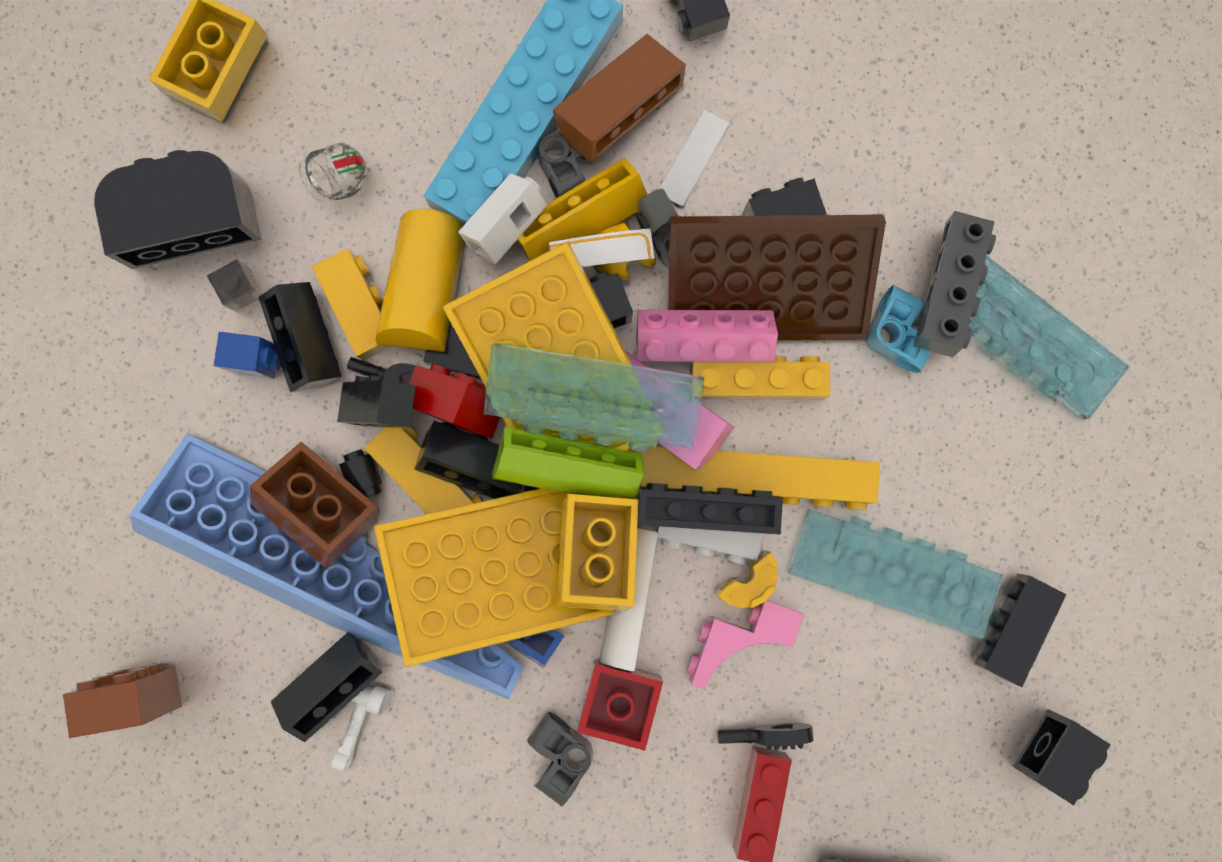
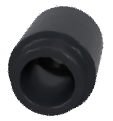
M363 449L343 456L345 462L339 464L343 477L366 497L382 492L380 483L383 482L375 461L369 453L364 454Z

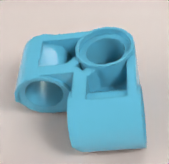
M892 285L879 304L878 311L869 327L866 342L872 350L893 360L900 367L911 372L921 373L931 351L913 346L917 330L912 328L911 325L919 315L923 301ZM882 327L886 328L891 335L889 343L885 342L881 337L880 331Z

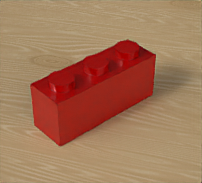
M752 746L733 843L737 859L750 862H773L792 763L786 752Z

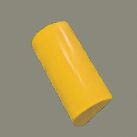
M414 209L401 216L375 337L376 344L445 352L450 320L442 306L455 299L465 241L458 233L463 224L453 216L432 209Z

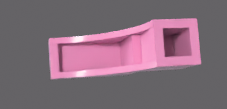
M767 600L751 608L747 623L751 624L750 630L711 616L709 623L703 622L697 641L702 642L698 655L692 654L687 666L686 673L690 675L689 681L691 685L705 689L709 678L716 668L730 655L748 646L776 643L793 647L804 614Z

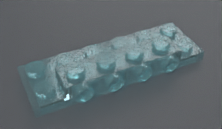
M986 255L984 265L988 266V273L983 285L978 286L976 297L980 298L979 308L976 315L970 317L968 328L972 329V336L976 335L986 343V349L998 357L1003 356L1012 363L1011 367L1016 373L1025 378L1030 377L1039 384L1038 389L1043 394L1053 399L1057 398L1084 420L1090 419L1130 366Z
M494 343L491 346L484 414L516 419V424L524 425L523 430L529 433L541 434L544 433L546 428L558 430V436L565 439H579L580 434L593 436V442L600 445H613L614 440L629 442L628 448L636 451H648L650 446L657 447V443L693 449L705 377Z
M808 509L787 573L983 640L1003 578L1002 574L966 562L968 555L951 549H948L947 554L934 551L936 544L916 538L913 544L902 540L904 534L902 532L887 527L883 528L882 533L869 529L871 522L851 516L849 522Z

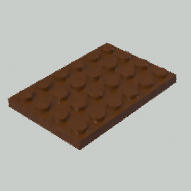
M883 214L670 216L667 310H773L778 331L777 340H867L886 225L885 217Z

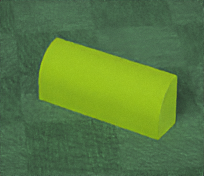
M504 427L492 471V478L496 480L569 494L635 499L644 476L641 454Z

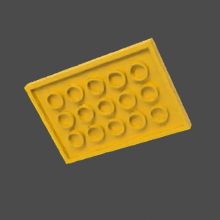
M569 241L442 306L508 428L627 451L665 433V427Z
M542 488L374 526L405 668L614 614L613 610L556 607L562 502L569 493Z

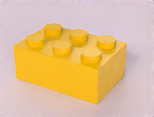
M190 0L149 80L165 95L223 122L267 34L256 19L216 0Z
M568 494L562 502L556 607L628 611L634 607L638 499Z

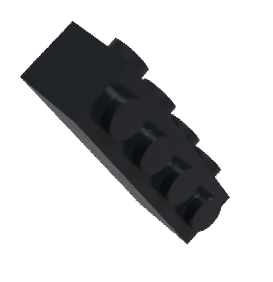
M647 483V490L639 489L637 525L781 535L783 499L772 498V491L752 490L751 497L737 496L738 489L717 488L716 494H704L703 487L682 485V491L675 492L668 491V484Z

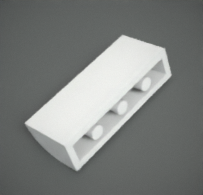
M637 528L634 607L628 611H613V615L607 616L600 662L603 664L635 671L658 535L657 531Z

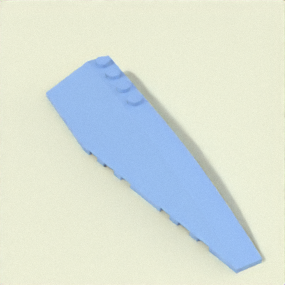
M187 433L129 514L133 531L311 617L402 656L380 552L367 543V539L364 536H361L328 569H325L250 503V485L266 472L265 470ZM497 645L421 663L425 667L506 699H509L523 669L521 664Z

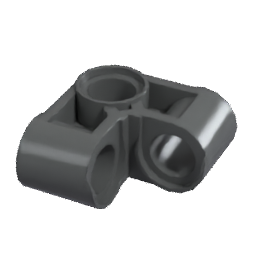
M560 130L544 137L540 143L538 160L555 197L558 198L586 181L578 166V162L587 159L570 145ZM555 148L560 150L562 156L558 159H550L545 152L548 149Z
M658 189L649 193L638 202L637 220L641 229L651 228L653 248L663 265L669 268V254L665 249L669 246L670 216L679 215L665 190Z
M548 711L530 734L527 742L536 752L551 760L549 767L534 787L562 807L571 797L580 780L589 769L592 762L593 748L586 738L573 730L563 719ZM572 749H580L585 753L586 759L581 762H574L569 758L568 752Z

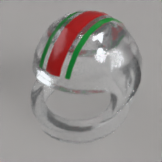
M338 143L310 152L299 163V173L305 188L312 197L320 202L327 203L346 199L357 194L366 180V164L358 150L349 144ZM312 161L318 164L325 172L331 185L332 194L324 191L315 181L311 171Z

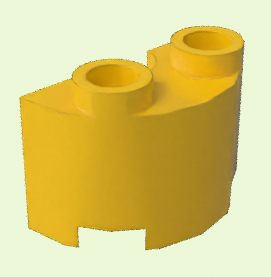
M765 551L758 557L757 561L754 560L748 565L750 574L746 580L738 582L731 578L714 593L726 604L738 608H754L766 602L775 591L778 579V564L772 552Z

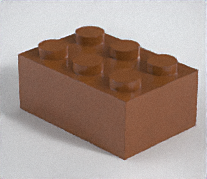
M302 442L296 445L250 485V503L325 569H328L375 524L378 506Z
M157 663L131 671L124 669L106 673L107 675L76 683L77 690L63 694L69 738L141 726L181 708L176 667L163 669L162 663Z

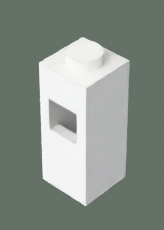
M512 173L507 176L458 231L474 255L494 264L502 258L547 206L540 194V186L529 177L524 179Z

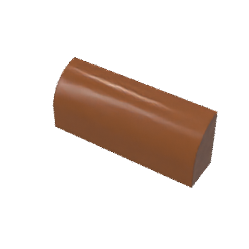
M646 34L553 109L556 124L570 145L587 160L593 162L683 86L686 64L650 35Z

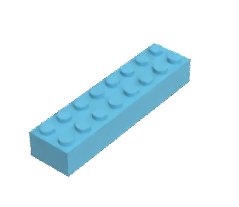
M616 0L546 1L423 195L430 207L453 216L464 226L510 173L522 178L526 176L539 155L542 139L552 134L557 126L553 109L583 85L623 21V4Z

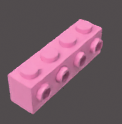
M637 310V361L775 362L778 331L773 310Z

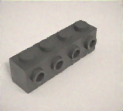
M954 211L946 221L917 329L914 347L952 358L962 349L968 347L972 336V329L968 328L970 317L976 315L980 304V298L976 297L978 286L983 285L988 273V266L984 265L986 254L990 255L996 241V235L992 234L994 221Z

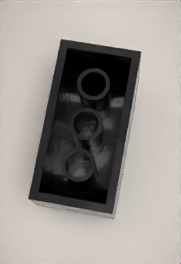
M176 150L169 152L167 157L137 159L133 162V165L120 167L108 173L101 180L95 192L94 206L104 254L131 269L262 240L249 186L219 157L206 151L188 152Z

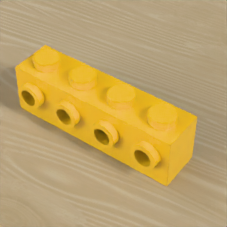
M623 158L548 203L544 210L517 239L527 259L531 261L550 251L549 242L597 235L606 228L617 225L638 213V202L648 195L640 174L626 158Z
M775 356V362H692L690 366V396L694 399L824 400L830 397V362H820V357L803 356L800 357V362H787V357Z

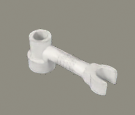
M378 685L374 688L367 686L350 701L356 704L342 743L333 758L332 769L340 772L349 769L353 760L355 745L367 712L381 716L389 701L390 690Z

